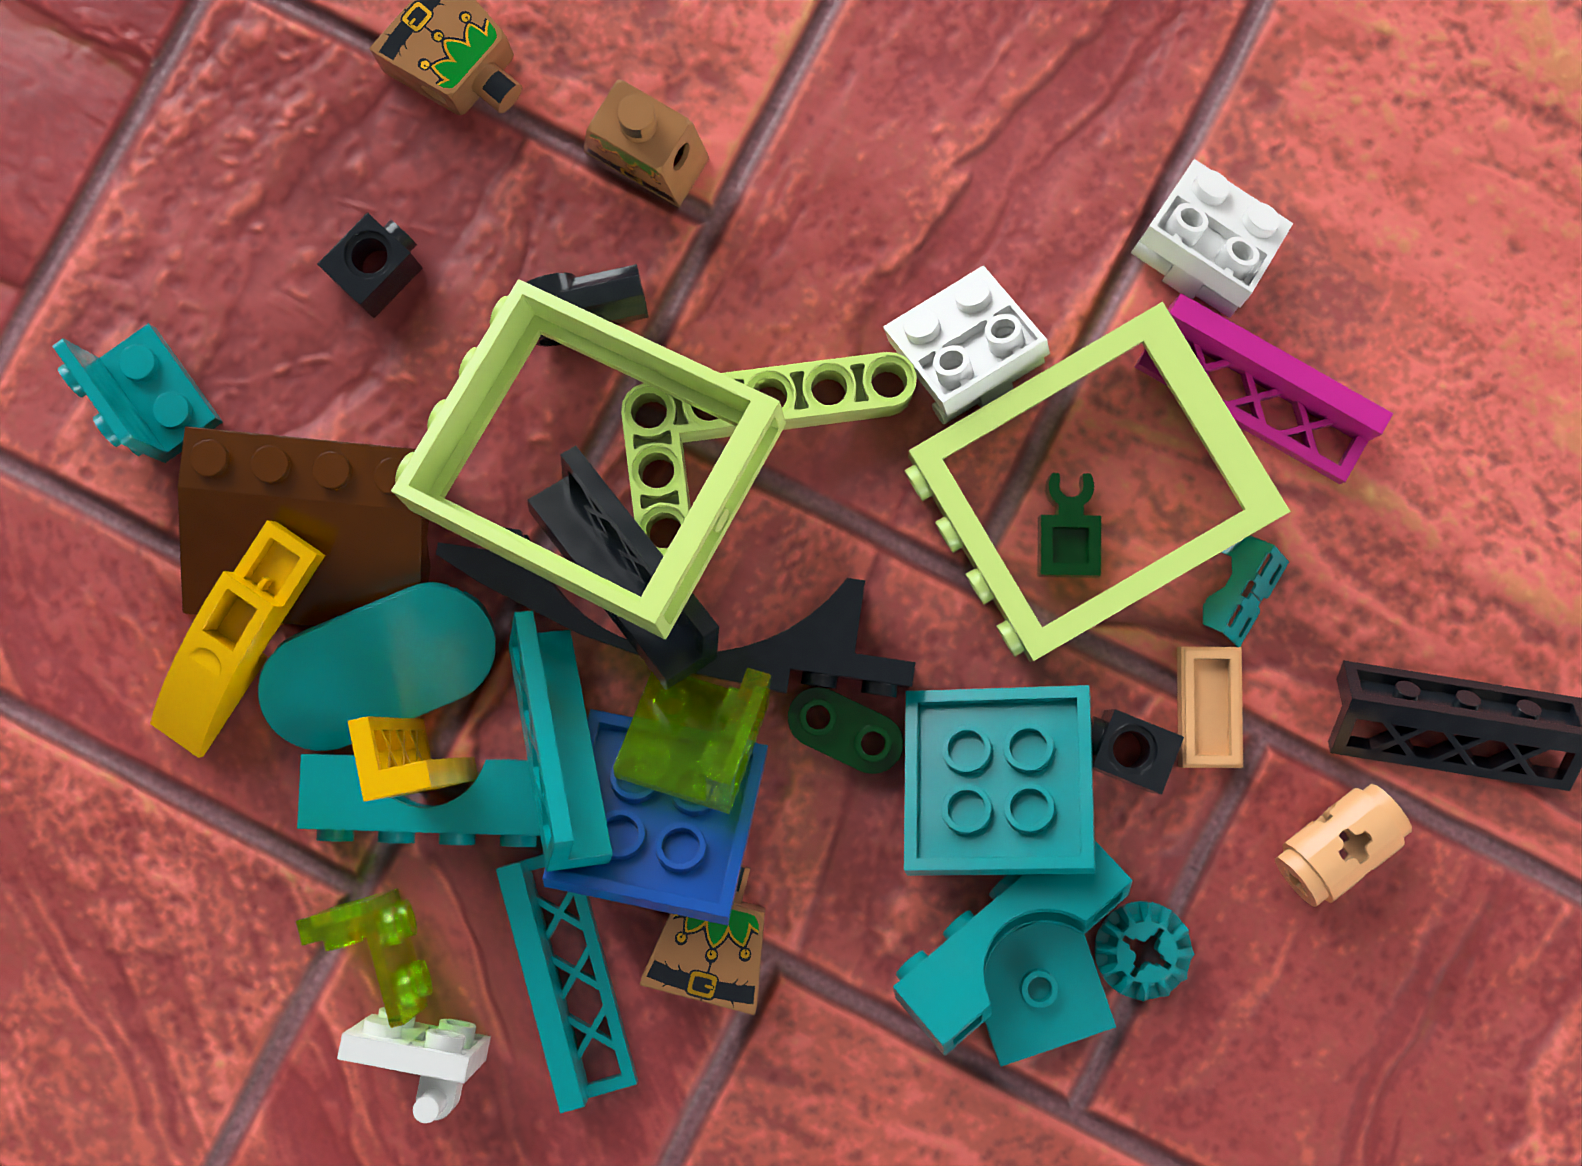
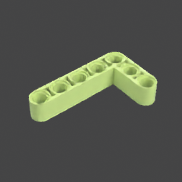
M893 352L721 373L757 391L765 387H775L781 390L787 399L782 407L786 421L783 430L888 417L898 414L908 406L913 396L917 379L913 364L906 357ZM892 372L903 381L904 391L892 398L883 397L873 389L872 379L877 374ZM826 379L834 380L842 385L846 395L837 404L824 405L814 398L812 394L814 386ZM643 383L633 387L626 394L622 402L621 415L634 520L646 535L650 537V530L658 520L672 518L682 525L691 509L683 443L731 437L736 426L719 418L712 421L698 418L694 413V406ZM648 402H658L667 409L664 421L654 428H643L635 422L638 409ZM655 460H665L674 466L672 480L661 488H651L645 485L642 480L645 467ZM657 547V549L664 556L668 548Z

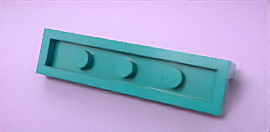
M533 611L514 612L508 647L546 871L610 863L613 853L571 631L537 633Z
M544 854L504 865L497 868L496 872L561 1114L585 1107L588 1099L591 1097L637 1085L638 1078L589 896L568 892L559 907L538 895L532 870L546 867ZM573 898L575 899L579 918L566 911ZM542 908L555 915L548 928ZM561 919L579 928L584 933L587 946L576 966L553 952L550 938ZM589 956L595 977L582 970ZM558 967L571 974L564 987ZM577 978L599 990L603 1006L592 1025L569 1012L566 997ZM605 1015L611 1036L598 1029ZM574 1027L586 1033L580 1047L578 1046ZM592 1038L615 1050L621 1073L588 1082L582 1055Z

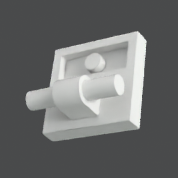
M1194 159L1131 254L1163 274L1162 282L1191 299L1195 296L1230 318L1238 307L1241 308L1254 291L1293 223L1278 214L1271 206L1261 203L1227 181L1220 173L1209 169Z
M984 265L883 326L889 343L898 354L906 357L913 364L918 380L936 401L932 404V408L942 424H946L977 404L982 408L1011 391L1014 381L1045 363L1044 357L1050 354L1045 336Z
M391 1007L379 1008L378 1015L371 1014L343 1032L337 1057L338 1060L420 1075L416 1102L413 1106V1115L421 1123H430L434 1120L443 1119L456 1107L460 1100L463 1084L486 1061L491 1036L476 1034V1025L467 1021L440 1019L439 1026L415 1022L416 1013Z

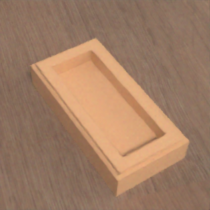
M1241 647L1177 648L1178 735L1184 737L1178 752V767L1243 768Z

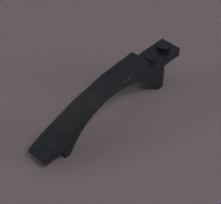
M505 528L530 541L529 536L523 535L521 530ZM437 543V556L480 584L577 634L640 656L627 639L602 628L585 616L565 597L553 582L489 550ZM846 578L827 601L797 624L766 640L740 648L718 651L715 660L693 674L787 694L790 671L802 673L801 684L837 689L838 678L862 681L861 693L897 698L898 687H912L916 662L855 653L865 580Z

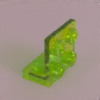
M747 667L740 689L732 686L725 688L688 676L666 691L653 672H651L614 763V776L627 782L730 814L769 707L771 675Z
M398 888L328 907L296 920L302 946L322 940L325 951H331L361 942L363 938L367 937L390 1028L405 1025L428 1007L426 996L432 995L433 992L431 975L425 960L416 959L411 936L417 934L414 910L408 899L401 901Z

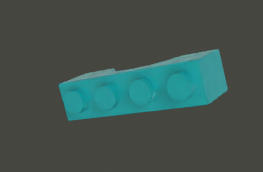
M301 754L297 829H317V841H354V831H378L377 842L415 843V832L439 833V844L476 845V834L500 835V846H537V836H540L528 760L487 759L475 782L461 796L443 805H428L413 801L405 796L364 802L354 755Z
M1096 841V874L1007 875L989 893V896L993 899L991 903L977 915H974L970 910L961 914L943 932L946 941L929 956L924 950L919 951L908 959L896 972V976L900 980L893 986L896 1000L944 1056L991 1016V1002L985 986L984 976L993 950L1004 937L1016 929L1034 923L1058 924L1084 935L1129 896L1133 880Z

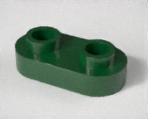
M822 687L806 689L794 698L789 707V728L798 741L861 772L868 774L885 772L893 767L901 756L903 749L902 734L898 726L890 718L830 689ZM813 706H823L829 712V723L823 729H813L806 721L807 711ZM871 731L879 733L884 739L883 750L873 756L866 754L861 747L863 736Z

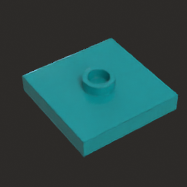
M1034 923L1012 931L993 950L984 976L985 986L991 1002V1016L984 1023L1000 1067L1116 1028L1085 934L1083 935L1058 924Z

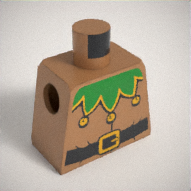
M411 0L369 48L381 69L390 77L460 116L465 114L480 97L496 111L504 113L514 105L522 91V85L504 71L514 56L506 35L476 0Z
M619 79L613 85L586 130L584 152L678 208L709 160L708 153L694 124L687 117ZM679 154L682 157L677 165L673 167L675 156Z
M742 865L728 925L670 913L642 975L641 986L755 1015L759 992L765 908L742 901L750 867Z

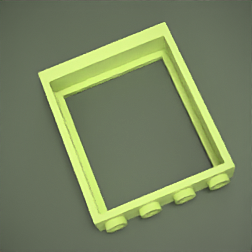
M518 279L510 294L503 296L495 305L490 318V327L478 347L470 349L463 358L459 369V379L447 399L439 401L433 408L427 423L428 430L415 452H410L401 461L395 476L396 483L391 491L412 512L666 640L784 429L786 421L779 400ZM541 335L736 426L641 597L445 499Z
M1163 302L910 449L908 458L913 466L904 470L919 498L924 501L932 497L943 517L937 520L935 524L952 553L962 548L974 569L967 572L966 577L982 604L985 605L993 600L1005 621L996 627L1014 657L1024 652L1029 662L1037 660L1291 512ZM1142 343L1243 511L1042 627L943 459Z

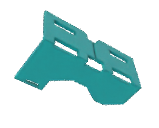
M1248 536L1221 552L1232 558V575L1225 587L1210 595L1203 604V624L1223 633L1236 647L1242 645L1260 614V608L1258 607L1261 603L1260 601L1263 598H1269L1289 563L1275 545L1253 536ZM1270 554L1271 556L1269 560L1267 561L1265 567L1259 575L1258 571L1265 561L1267 555ZM1249 581H1253L1254 586L1247 598L1242 596ZM1238 605H1240L1241 608L1230 626L1227 625Z

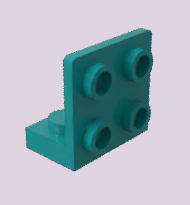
M149 323L100 358L64 338L52 345L64 362V364L58 367L59 374L79 397L88 396L99 412L93 417L95 425L115 447L123 444L139 457L145 454L166 463L182 452L185 426L214 429L223 423L157 328Z

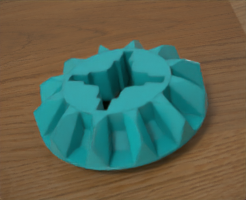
M1148 901L1127 903L1111 912L1098 930L1094 947L1097 967L1105 981L1118 993L1141 1001L1169 996L1173 989L1187 979L1190 962L1195 955L1191 945L1189 929L1172 910ZM1159 929L1155 936L1157 940L1154 943V949L1161 954L1160 958L1166 961L1165 964L1161 966L1158 963L1152 964L1151 962L1144 961L1139 968L1136 967L1134 969L1133 963L1136 959V954L1129 949L1130 945L1123 941L1124 936L1126 935L1132 940L1136 938L1145 942L1149 939L1150 935L1154 936Z

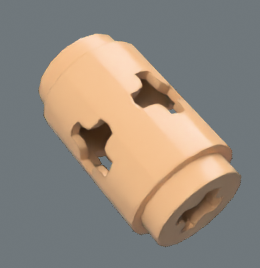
M1370 784L1364 790L1354 788L1329 807L1317 820L1310 822L1282 845L1284 852L1275 858V863L1293 890L1309 905L1316 907L1324 900L1332 903L1357 884L1368 872L1377 868L1405 845L1404 837L1412 832V826L1401 807L1377 785ZM1342 831H1344L1348 837V840H1346L1344 843L1343 840L1339 837ZM1342 848L1347 853L1344 859L1339 854Z

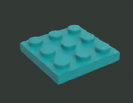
M1089 685L906 691L904 871L907 876L1096 874L1091 693Z

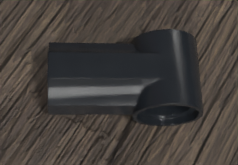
M637 264L576 277L572 273H553L536 277L526 282L616 325L649 318ZM543 335L540 336L536 345L543 347L563 345Z

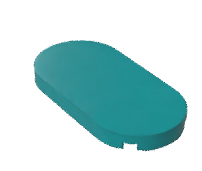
M426 582L398 591L296 633L279 644L266 661L260 674L258 699L261 711L271 728L284 740L293 745L315 751L334 750L352 744L348 726L349 720L367 716L415 718L457 701L473 692L484 681L494 661L496 632L492 618L484 605L476 597L466 591L462 592L457 588L449 587L448 584Z

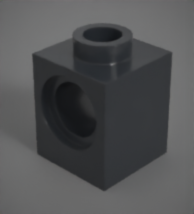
M368 212L317 263L332 280L373 318L423 269L410 253L417 246L413 239L393 220L390 219L383 227ZM376 251L387 252V261L382 269L375 273L363 272L364 261L371 253Z
M1116 709L1104 710L1101 719L1093 716L1091 719L1093 770L1147 792L1163 794L1184 737ZM1126 731L1132 733L1138 739L1141 747L1139 758L1128 767L1121 765L1113 753L1116 738Z

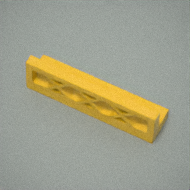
M367 716L348 721L364 802L428 792L473 782L478 777L474 757L431 758L424 719Z

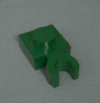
M1052 473L1046 481L1045 493L1048 501L1055 507V515H1040L1038 517L1037 577L1098 578L1101 576V516L1084 515V505L1091 499L1094 492L1093 477L1091 473H1083L1079 479V494L1075 497H1068L1060 490V474Z

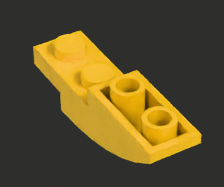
M267 520L234 572L223 571L206 598L167 673L156 701L150 724L196 757H204L267 660L268 656L262 652L326 555L278 522Z

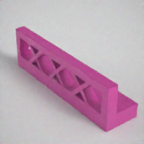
M1182 293L1168 307L1169 313L1208 377V372L1227 367L1241 375L1246 397L1231 401L1222 399L1238 426L1338 484L1346 482L1368 441L1382 435L1393 416L1392 412ZM1144 349L1134 367L1168 386L1148 352ZM1203 354L1216 361L1206 364ZM1255 383L1268 391L1257 393ZM1275 397H1281L1293 406L1298 426L1278 431L1266 424L1260 401ZM1249 404L1252 415L1238 407ZM1307 413L1318 418L1320 421L1310 423ZM1332 426L1352 438L1338 464L1318 453L1313 430ZM1301 434L1303 444L1290 436Z

